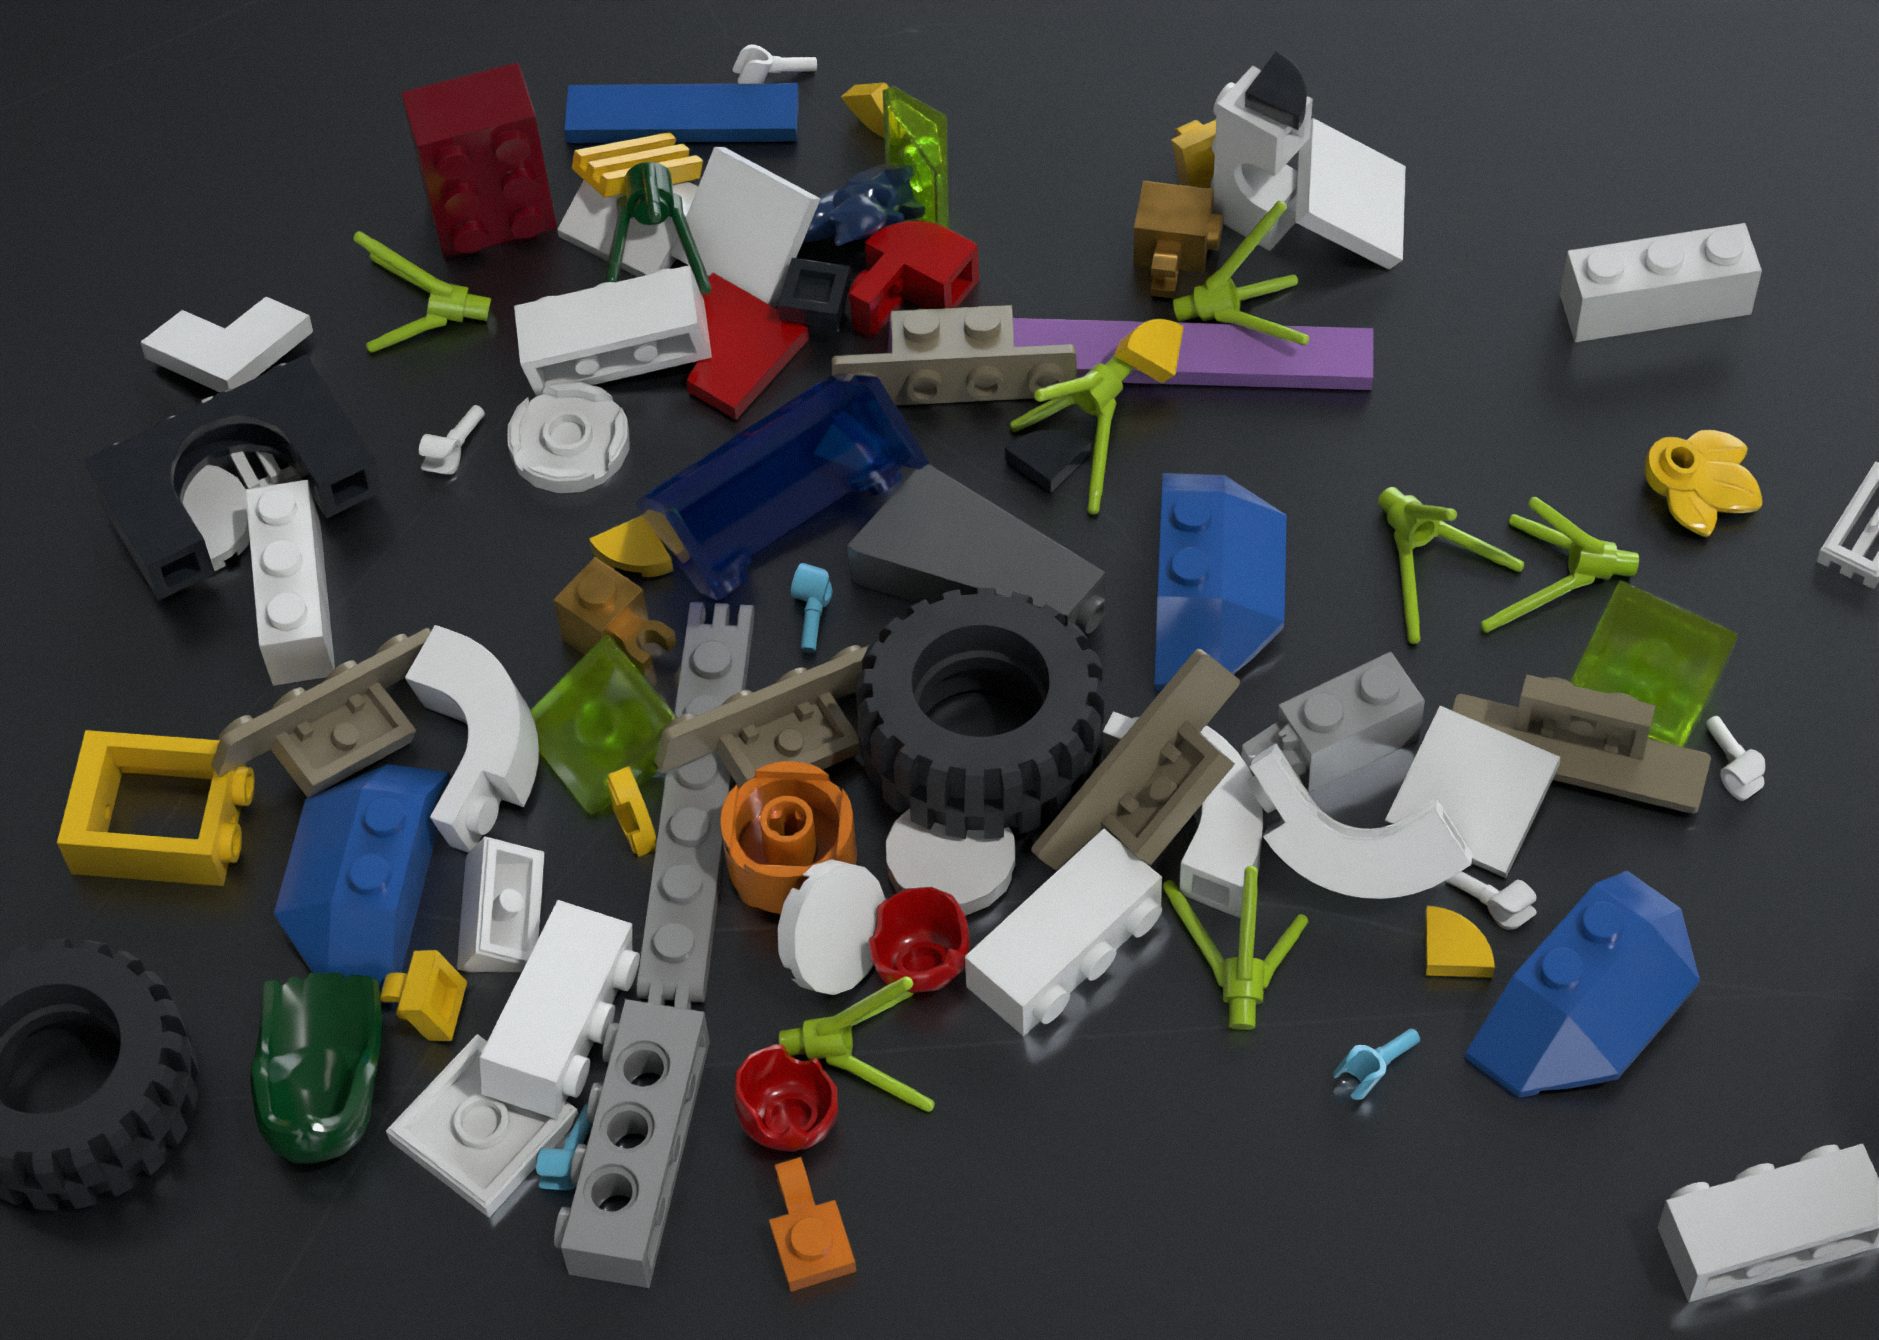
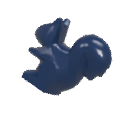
M880 164L853 176L842 188L818 196L820 201L803 242L820 241L836 235L834 239L835 245L841 246L851 241L871 237L881 229L903 222V220L917 219L924 216L925 207L914 199L909 183L915 175L911 165Z

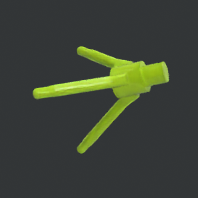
M1277 201L1223 266L1206 280V284L1194 287V294L1173 300L1174 311L1179 322L1198 317L1204 322L1216 319L1217 322L1237 324L1302 346L1309 343V336L1305 333L1240 311V301L1296 286L1298 284L1296 275L1292 274L1238 288H1236L1233 280L1230 278L1284 213L1287 206L1283 201Z
M358 231L354 234L353 240L370 252L369 258L371 261L430 293L427 315L367 342L366 350L369 353L390 347L426 330L446 326L447 320L462 322L463 317L487 321L491 298L468 294L469 287L443 282L363 232Z
M1115 356L1105 365L1096 364L1084 377L1038 389L1034 393L1035 400L1039 402L1050 401L1028 411L1021 417L1011 421L1009 425L1013 432H1018L1072 404L1078 405L1086 413L1095 415L1098 418L1088 492L1087 512L1091 515L1098 514L1100 510L1110 426L1117 404L1114 398L1123 390L1122 381L1133 371L1131 365Z
M1395 487L1387 488L1378 498V505L1387 513L1388 523L1396 530L1394 532V539L1399 553L1405 624L1410 644H1417L1420 641V621L1413 560V549L1415 547H1421L1430 542L1434 537L1441 536L1516 572H1520L1524 568L1522 560L1443 522L1456 519L1457 512L1452 508L1423 505L1416 497L1412 495L1404 496Z
M1532 497L1528 501V506L1557 530L1516 514L1509 517V525L1568 550L1570 575L1483 620L1480 623V628L1485 633L1490 632L1573 589L1592 584L1595 578L1609 580L1613 574L1634 577L1639 566L1638 553L1617 550L1615 543L1601 541L1588 535L1551 506L1537 497Z
M1247 866L1244 870L1238 957L1224 960L1174 881L1167 880L1163 883V890L1211 965L1219 986L1223 987V1001L1229 1003V1027L1237 1030L1254 1029L1256 1005L1263 1003V989L1268 987L1276 968L1308 924V918L1303 914L1297 915L1264 961L1253 958L1258 869L1255 866Z
M903 977L885 986L835 1016L805 1020L803 1028L781 1030L779 1032V1044L785 1046L790 1056L807 1054L809 1059L826 1058L828 1065L847 1070L926 1112H931L935 1106L932 1099L852 1056V1027L911 997L914 993L907 992L913 987V981L910 977Z

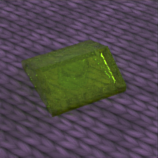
M894 86L882 90L885 163L911 165L915 173L909 181L914 199L924 205L926 210L925 215L919 218L920 221L935 223L949 229L947 116Z
M1620 580L1570 682L1574 686L1606 694L1625 693L1633 696L1640 702L1656 705L1648 736L1664 743L1685 747L1715 693L1739 635Z
M607 635L530 710L537 730L539 752L585 810L593 815L611 804L606 781L609 779L608 774L629 766L637 786H640L655 775L658 766L654 761L662 732L669 723L677 718L613 638Z

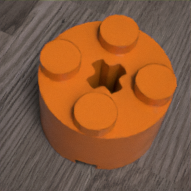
M796 761L775 762L755 770V777L745 782L739 788L737 784L728 793L720 817L727 869L739 897L748 906L758 907L776 914H781L783 903L791 889L800 890L804 881L809 878L803 876V874L813 865L831 859L856 865L857 861L853 812L849 797L843 789L841 791L836 784L829 780V774L817 766Z

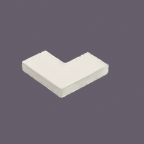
M265 297L226 328L181 310L140 343L145 359L211 389L222 392L234 389L255 379L313 332V328L308 314Z

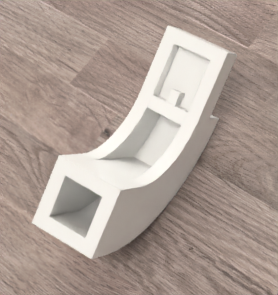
M434 625L405 679L425 708L458 719L468 725V743L465 754L430 818L451 847L469 853L478 844L481 836L487 834L492 829L498 816L501 800L524 807L531 793L537 772L539 755L538 735L529 707L496 657L471 638Z
M1113 711L1103 730V761L1139 717L1129 718ZM1205 726L1200 733L1230 758L1235 765L1194 813L1198 829L1181 861L1180 892L1185 897L1240 918L1244 870L1247 866H1255L1259 872L1263 830L1262 806L1248 784V779L1253 777L1245 761L1226 739L1210 727Z
M1277 744L1272 745L1255 756L1249 766L1255 776L1248 779V784L1256 799L1267 813L1277 809L1281 815V818L1267 826L1263 835L1264 839L1287 865L1303 877L1326 889L1361 898L1383 899L1402 897L1432 888L1472 864V852L1437 798L1404 819L1389 826L1373 829L1355 828L1332 819L1316 805Z

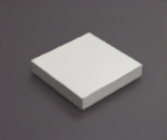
M1312 118L1310 138L1299 149L1296 223L1390 270L1403 260L1406 166Z
M714 147L686 216L707 275L710 276L713 272L772 307H776L783 290L791 259L796 258L820 198L725 147ZM678 236L671 256L689 265Z
M1439 706L1385 819L1386 826L1404 819L1437 798L1472 852V864L1507 878L1560 765V756Z
M477 1034L386 1130L390 1142L490 1218L536 1168L540 1148H554L575 1125L579 1114L578 1110L567 1101L558 1119L482 1095L480 1056L487 1041Z

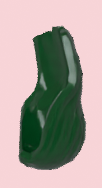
M309 973L305 980H301L299 977H290L284 985L280 984L277 979L262 983L259 1035L250 1073L254 1114L259 1132L269 1147L275 1153L293 1163H317L343 1156L360 1141L366 1131L371 1118L375 1085L374 1078L377 1072L382 1030L380 990L378 980L375 977L351 974L346 978L342 973Z

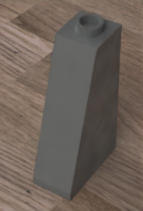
M925 461L922 462L847 545L850 579L860 586L915 603L926 599L930 605L940 601L941 593L958 589L961 595L977 594V588H995L996 595L1011 597L1014 591L1032 597L1033 605L1040 609L1046 603L1065 615V627L1073 623L1082 632L1084 631L1087 634L1093 632L1098 627L1108 608V602L1105 600V572Z

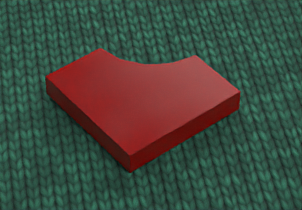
M712 272L708 277L712 290L708 295L702 294L705 303L712 358L697 361L687 378L688 392L737 420L809 340L808 327L802 323L780 320L778 309Z

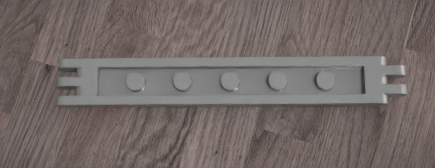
M690 603L674 720L687 713H695L698 716L720 707L730 696L745 690L754 626V605H740L737 626L729 625V604L716 603L713 623L704 624L706 616L704 603ZM716 751L666 772L637 980V998L648 999V1003L665 1006V1001L670 1000L675 1001L674 1007L691 1010L692 1002H705L724 859L720 817L724 801L728 793L733 789L734 781Z

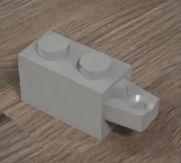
M1389 652L1279 704L1277 722L1242 745L1241 757L1252 775L1255 776L1249 767L1253 758L1272 745L1277 744L1309 793L1419 740L1425 700L1393 653Z

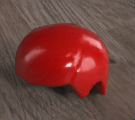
M931 886L906 888L884 900L877 908L875 933L873 937L868 939L871 962L876 967L877 975L887 985L903 977H910L913 981V987L907 991L910 993L936 991L944 988L964 969L965 956L970 952V934L966 916L955 897Z
M781 1044L772 1045L749 1054L735 1072V1113L743 1131L755 1142L767 1148L796 1152L798 1150H806L825 1139L837 1121L838 1088L826 1071L822 1070V1065L817 1058H812L808 1061L797 1060L789 1055L785 1046Z

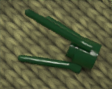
M642 162L634 165L625 175L626 195L616 200L617 221L605 283H615L618 280L630 219L635 217L641 224L657 225L664 222L669 216L672 218L700 292L708 295L712 290L683 212L682 197L673 193L670 171L667 167L655 162Z

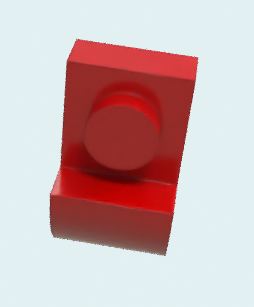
M926 221L900 222L887 226L873 234L865 242L867 270H863L858 274L849 290L848 299L851 303L853 330L873 340L890 320L891 311H897L906 300L923 309L957 308L979 282L978 244L942 225Z

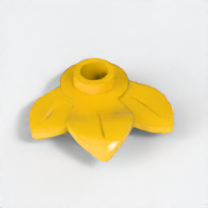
M1701 430L1687 440L1679 437H1664L1657 440L1646 454L1645 477L1649 485L1657 493L1667 497L1670 513L1682 526L1701 536H1710L1715 528L1717 512L1750 513L1758 511L1762 506L1761 491L1756 479L1745 467L1739 465L1745 458L1748 448L1742 441L1728 433L1716 430Z

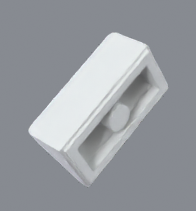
M484 836L468 853L465 861L457 970L471 973L523 971L539 939L544 866L543 851Z

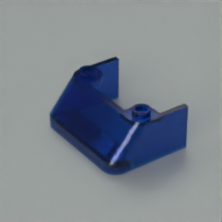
M837 373L815 384L642 496L636 502V506L699 593L719 601L748 579L745 569L753 561L751 556L850 491L860 492L868 489L872 496L878 495L897 484L904 477L900 471L903 467L920 470L930 464L878 377Z

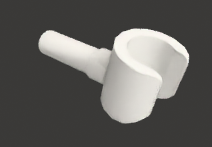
M753 44L747 45L741 50L732 70L735 73H740L737 80L738 84H763L768 72L816 71L817 59L816 57L781 58L780 56H772L767 50Z
M473 405L456 427L450 430L447 437L425 434L422 437L419 445V454L426 457L422 463L421 470L441 474H453L457 471L461 457V446L465 442V438L485 415L484 410L480 406Z
M1719 716L1710 718L1706 722V727L1726 754V758L1731 762L1721 769V780L1733 797L1744 801L1763 788L1764 778L1762 775L1765 771V759L1756 750L1750 749L1745 751L1737 743Z
M1462 871L1445 880L1480 899V902L1488 906V910L1495 922L1505 930L1516 929L1537 914L1536 909L1531 906L1536 901V894L1529 885L1521 880H1515L1502 891H1498L1490 884L1486 885Z

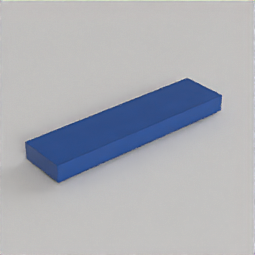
M798 83L568 85L564 126L566 143H616L668 132L676 137V142L797 141L799 87Z

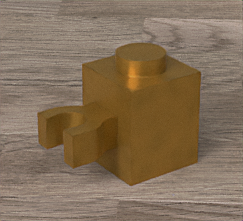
M1143 181L1134 224L1133 264L1152 266L1151 296L1174 299L1179 270L1204 273L1208 249L1219 250L1223 215L1213 214L1214 189Z
M596 557L553 599L562 640L609 672L627 655L633 669L646 677L653 669L651 655L641 648L648 643H656L669 652L677 644L673 629L662 622L648 619L643 589Z

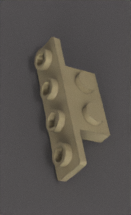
M1012 305L891 311L892 353L844 355L832 358L834 402L837 408L1034 399V393L1038 389L1077 379L1076 347L1074 345L1014 346Z
M425 628L410 637H407L406 634L396 635L385 642L374 656L357 664L354 660H350L339 665L325 678L323 683L307 691L302 687L289 691L274 704L271 710L254 719L250 715H245L234 720L220 733V741L211 766L219 776H222L271 750L307 798H310L411 743L416 729L385 691V688L405 678L431 632L430 629Z
M859 645L847 647L838 652L829 662L809 670L803 667L793 669L771 686L754 693L750 690L740 691L730 696L720 707L698 716L695 713H687L676 718L662 732L654 762L659 770L664 773L716 751L735 782L741 787L745 782L755 777V770L767 764L796 761L808 763L823 770L858 755V734L836 700L856 693L857 675L862 672V659L868 646L863 648Z
M1196 649L1032 846V852L1040 860L1058 871L1101 830L1105 829L1112 836L1115 835L1137 857L1151 866L1235 765L1230 758L1200 732L1238 688L1240 680L1204 650Z
M1527 674L1519 707L1465 694H1459L1455 698L1452 711L1560 756V765L1553 780L1691 814L1697 813L1699 810L1711 757L1706 752L1648 739L1656 705L1640 702L1633 696L1625 693L1606 694L1574 686L1571 682L1562 678H1540Z

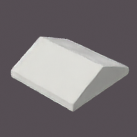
M583 180L557 229L559 237L608 261L617 221L616 200L623 195L604 198ZM690 182L673 184V193L682 197L683 212L686 217L698 186ZM668 216L664 222L657 225H644L639 223L635 217L631 218L621 268L637 277L653 274L662 269H669L677 259L671 256L678 239L672 218Z

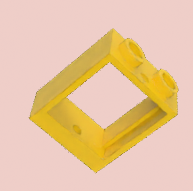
M85 730L57 845L71 874L224 886L229 862L236 863L241 851L242 831L238 820L241 807L249 806L253 798L255 784L253 769L246 767L244 763L219 776L211 764L220 740ZM122 773L212 779L199 838L185 839L108 833Z

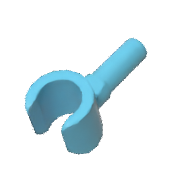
M801 563L795 572L791 585L792 598L807 602L804 610L805 616L800 651L812 654L816 652L820 616L822 615L823 607L829 604L833 590L828 572L825 569L806 563Z
M1408 1029L1384 1046L1377 1047L1376 1049L1366 1045H1356L1334 1070L1333 1077L1337 1078L1344 1072L1351 1073L1357 1077L1361 1083L1350 1096L1356 1100L1364 1099L1385 1074L1386 1066L1393 1059L1420 1042L1419 1034L1414 1029Z
M588 1103L584 1105L572 1131L566 1138L563 1149L540 1148L536 1164V1172L538 1175H541L539 1188L571 1190L577 1186L571 1184V1167L578 1144H584L593 1126L592 1123L587 1121Z

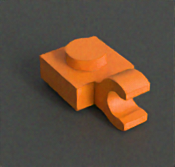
M801 1157L776 1164L777 1183L787 1214L770 1219L769 1223L790 1292L856 1272L855 1259L836 1200L815 1206Z

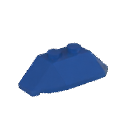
M1163 473L1154 691H1162L1196 649L1204 650L1232 674H1235L1250 662L1284 628L1287 515L1225 475Z
M386 764L305 799L274 910V916L312 973H342L346 978L351 974L375 977L378 980L380 995L386 975L396 972L402 973L438 828L430 816L451 780L450 772ZM381 1001V1005L393 1006L394 1002Z
M1624 871L1595 883L1513 975L1467 1049L1465 1058L1518 1098L1537 1095L1539 1091L1569 1089L1618 1080L1699 985L1700 978L1681 908L1629 871Z

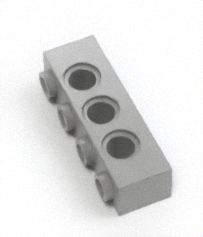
M625 999L620 1022L609 1023L603 1045V1061L609 1063L603 1084L596 1082L593 1084L588 1100L587 1121L593 1124L588 1145L578 1144L572 1161L571 1184L577 1185L571 1208L564 1206L561 1208L555 1227L554 1245L555 1248L562 1250L569 1275L650 1288L710 1044L704 1012ZM645 1073H655L661 1076L657 1082L649 1086L640 1087L631 1084L636 1077ZM628 1134H641L646 1137L640 1145L633 1148L625 1149L615 1145L620 1138ZM621 1195L631 1199L624 1208L618 1211L609 1212L599 1209L602 1202L612 1196Z

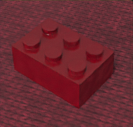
M518 62L401 92L427 205L443 258L462 253H473L485 247L519 238H531L539 233L557 229L537 119Z

